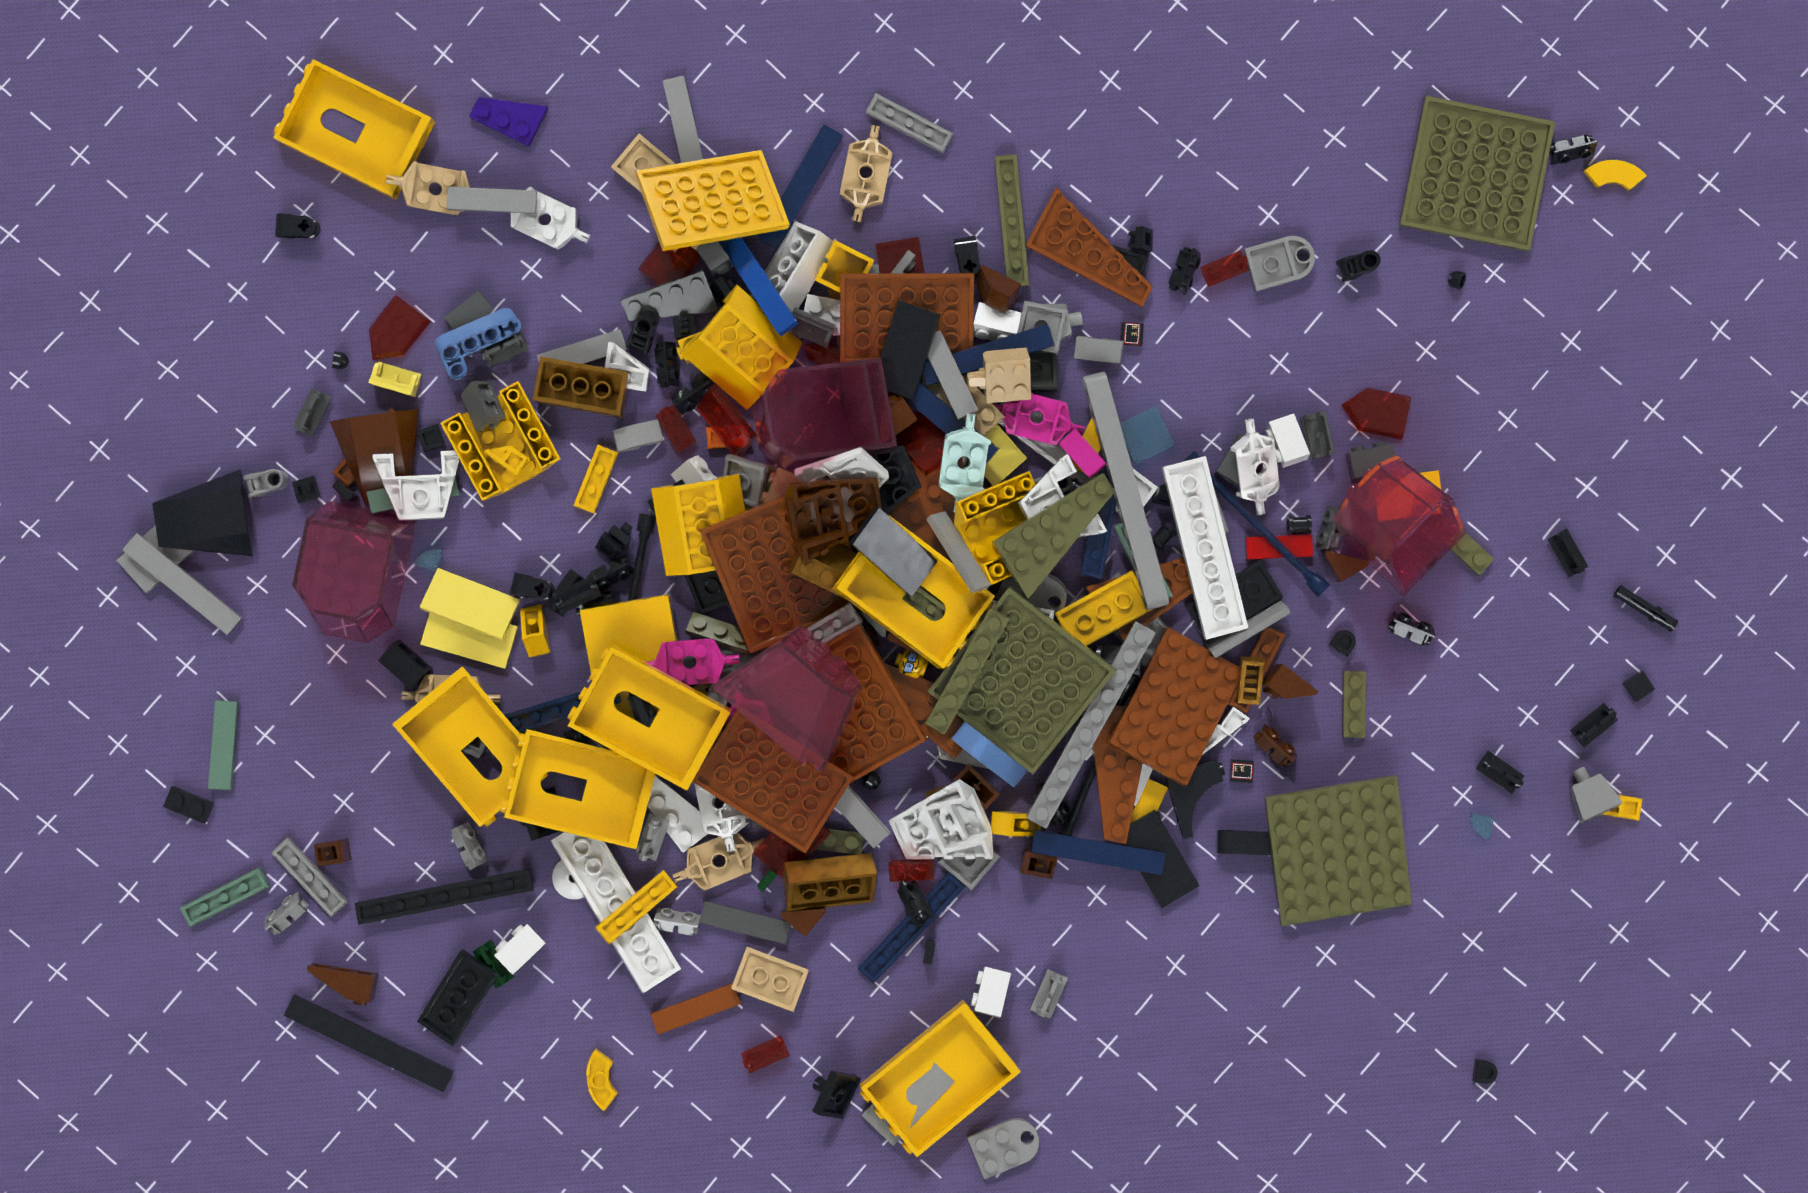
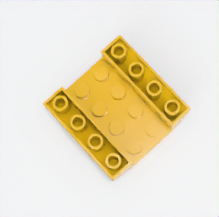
M736 285L722 301L724 303L723 307L698 337L693 336L680 354L747 410L768 393L794 362L803 342L790 332L780 336L760 305L742 288Z
M519 381L499 391L500 395L497 397L506 418L494 429L490 430V424H488L482 431H476L468 412L464 414L459 412L440 423L482 501L519 486L543 473L561 459ZM512 445L529 457L530 461L517 477L484 453V450Z
M1030 471L955 502L954 526L991 585L1011 576L992 541L1026 520L1018 503L1035 486Z
M739 474L677 486L667 485L651 488L666 576L691 575L715 571L699 530L745 511Z

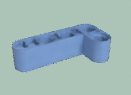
M503 308L437 337L434 343L435 349L447 374L455 380L463 378L467 373V366L463 357L517 334L521 329V322L511 309Z
M964 722L951 738L975 759L1014 788L1028 771L967 722Z

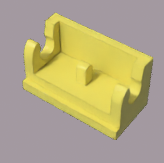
M376 362L368 383L415 398L422 374L383 362Z

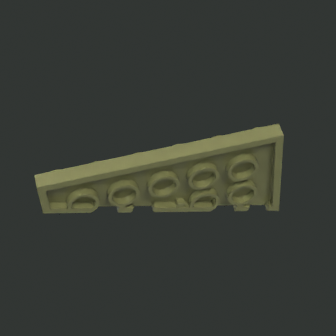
M1104 473L1094 477L992 541L1025 599L1030 598L1114 494V490Z

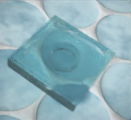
M1156 406L1120 423L1127 450L1135 465L1175 446Z

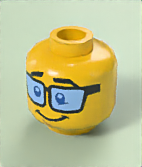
M906 649L903 654L898 653L895 666H898L900 673L918 678L924 676L929 661L923 656Z

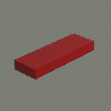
M1312 534L1275 536L1294 556L1313 557ZM1245 537L1246 560L1285 558L1265 537Z

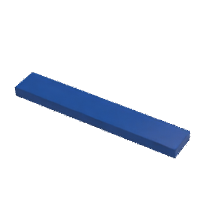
M743 237L718 241L777 333L783 336L798 325V321Z

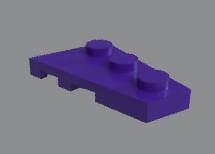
M478 97L469 117L530 147L549 108L548 106Z

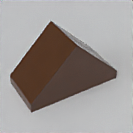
M1327 550L1322 552V557L1337 582H1342L1369 566V562Z
M969 763L953 778L954 781L960 779L975 789L984 810L1000 795Z
M348 838L313 844L317 866L338 864L352 860Z
M1024 849L1019 871L1026 875L1052 879L1058 858L1032 853L1031 850Z
M826 908L786 912L785 909L781 910V917L806 937L826 913Z

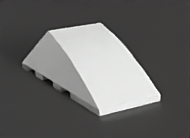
M960 779L889 820L906 859H934L935 857H944V859H953L954 857H965V859L985 857V859H993L994 857L991 825L975 789Z

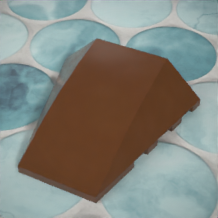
M419 409L329 421L366 506L369 505L366 492L385 488L373 461L374 454H393L395 476H413Z
M876 477L790 483L784 495L791 537L805 566L812 563V559L815 557L823 556L830 552L829 549L838 543L843 544L848 541V537L859 530L875 507H879L882 510L878 479Z

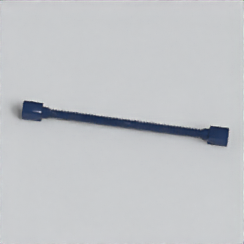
M1194 451L1184 461L1201 456ZM1210 472L1214 489L1303 575L1307 581L1305 584L1317 597L1320 596L1330 584L1318 573L1314 574L1308 570Z

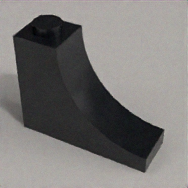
M1217 759L1198 763L1187 786H1182L1164 776L1181 835L1184 839L1193 837L1192 815L1199 798L1210 787L1223 781L1222 776L1225 775L1222 763H1218Z

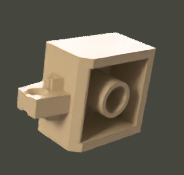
M1027 348L984 352L983 368L976 372L967 373L968 386H979L980 389H984L987 403L1031 400L1030 357Z

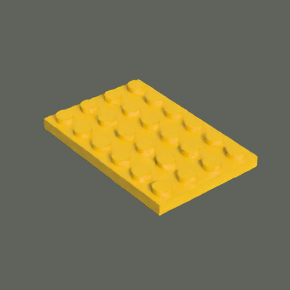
M762 150L636 171L635 176L662 251L789 228L790 223Z

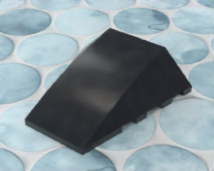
M904 445L868 453L889 474V478L879 488L882 511L887 515L922 487ZM827 475L822 477V479L831 480ZM853 534V535H851L850 537H848L849 542L851 541V539L854 537L855 534Z
M237 470L152 503L158 547L253 557L242 494L241 471Z

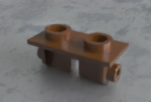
M1264 724L1261 732L1258 731L1253 736L1255 743L1265 752L1272 747L1274 751L1269 756L1280 767L1286 768L1291 762L1295 761L1296 751L1290 743H1285L1279 737V733L1273 727L1269 728Z

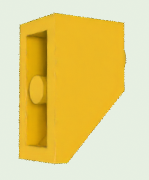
M542 604L520 609L522 641L529 658L551 653L550 637Z
M992 811V834L1034 836V830L1040 831L1041 826L1026 818L1028 813Z

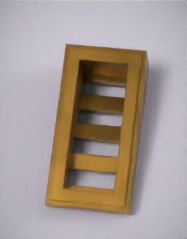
M1240 657L1237 703L1260 705L1265 663L1262 658ZM1247 665H1249V666H1257V669L1246 668V667H1247ZM1246 674H1254L1256 678L1246 677ZM1245 683L1256 684V687H1247ZM1244 692H1254L1255 696H1244Z

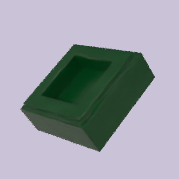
M773 868L770 869L757 884V888L764 892L778 875V872Z

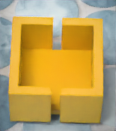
M833 239L825 255L828 261L827 263L822 261L814 280L840 293V273H869L875 260Z

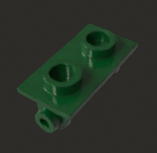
M491 939L472 952L478 960L499 973L493 983L497 989L515 976L494 956L497 951Z

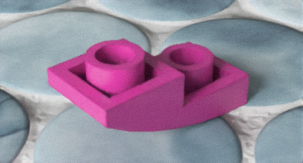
M1076 429L1059 443L1090 479L1107 464Z

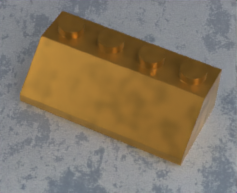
M540 356L532 400L541 404L623 418L627 399L628 372Z
M837 544L829 549L830 552L812 559V563L807 566L803 564L798 551L795 553L788 567L791 573L844 598L832 588L857 553Z
M872 853L785 862L783 883L786 912L874 902L877 871Z

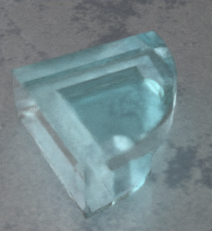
M430 549L421 553L414 565L436 571L442 550Z
M1470 813V821L1474 830L1481 837L1490 840L1494 818Z

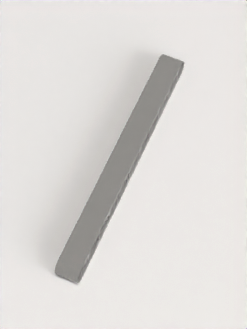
M1103 371L1084 376L1082 381L1102 455L1107 463V473L1114 490V498L1146 610H1151L1169 605L1168 594L1106 373Z

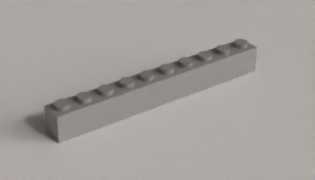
M1136 621L1134 622L1111 663V666L1117 669L1116 672L1084 711L1026 818L1047 828L1156 632Z

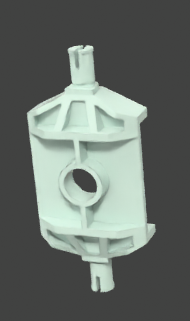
M967 413L965 427L945 435L938 486L952 494L955 502L984 490L983 481L988 445H991V441L975 431L976 414ZM962 456H966L969 459L968 465L964 468L958 467L957 464L958 459Z

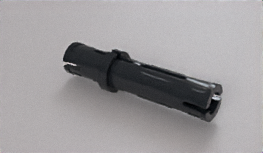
M1620 585L1614 592L1613 597L1618 598L1648 617V621L1656 622L1669 632H1672L1678 624V620L1663 612L1660 606L1655 607L1623 587V585Z

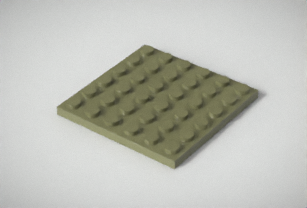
M1425 96L1399 226L1526 252L1530 251L1555 121Z
M1009 587L993 609L1006 615L1010 620L959 708L957 715L1034 774L1117 669L1013 588ZM980 625L970 636L963 648L956 654L952 664L945 668L927 691L937 700H939Z
M1396 775L1264 797L1281 926L1412 904L1398 778Z

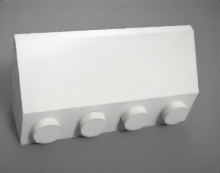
M794 221L765 270V273L791 312H793L794 307L799 309L809 293L822 261L826 263L828 260L825 258V255L832 242L821 231Z

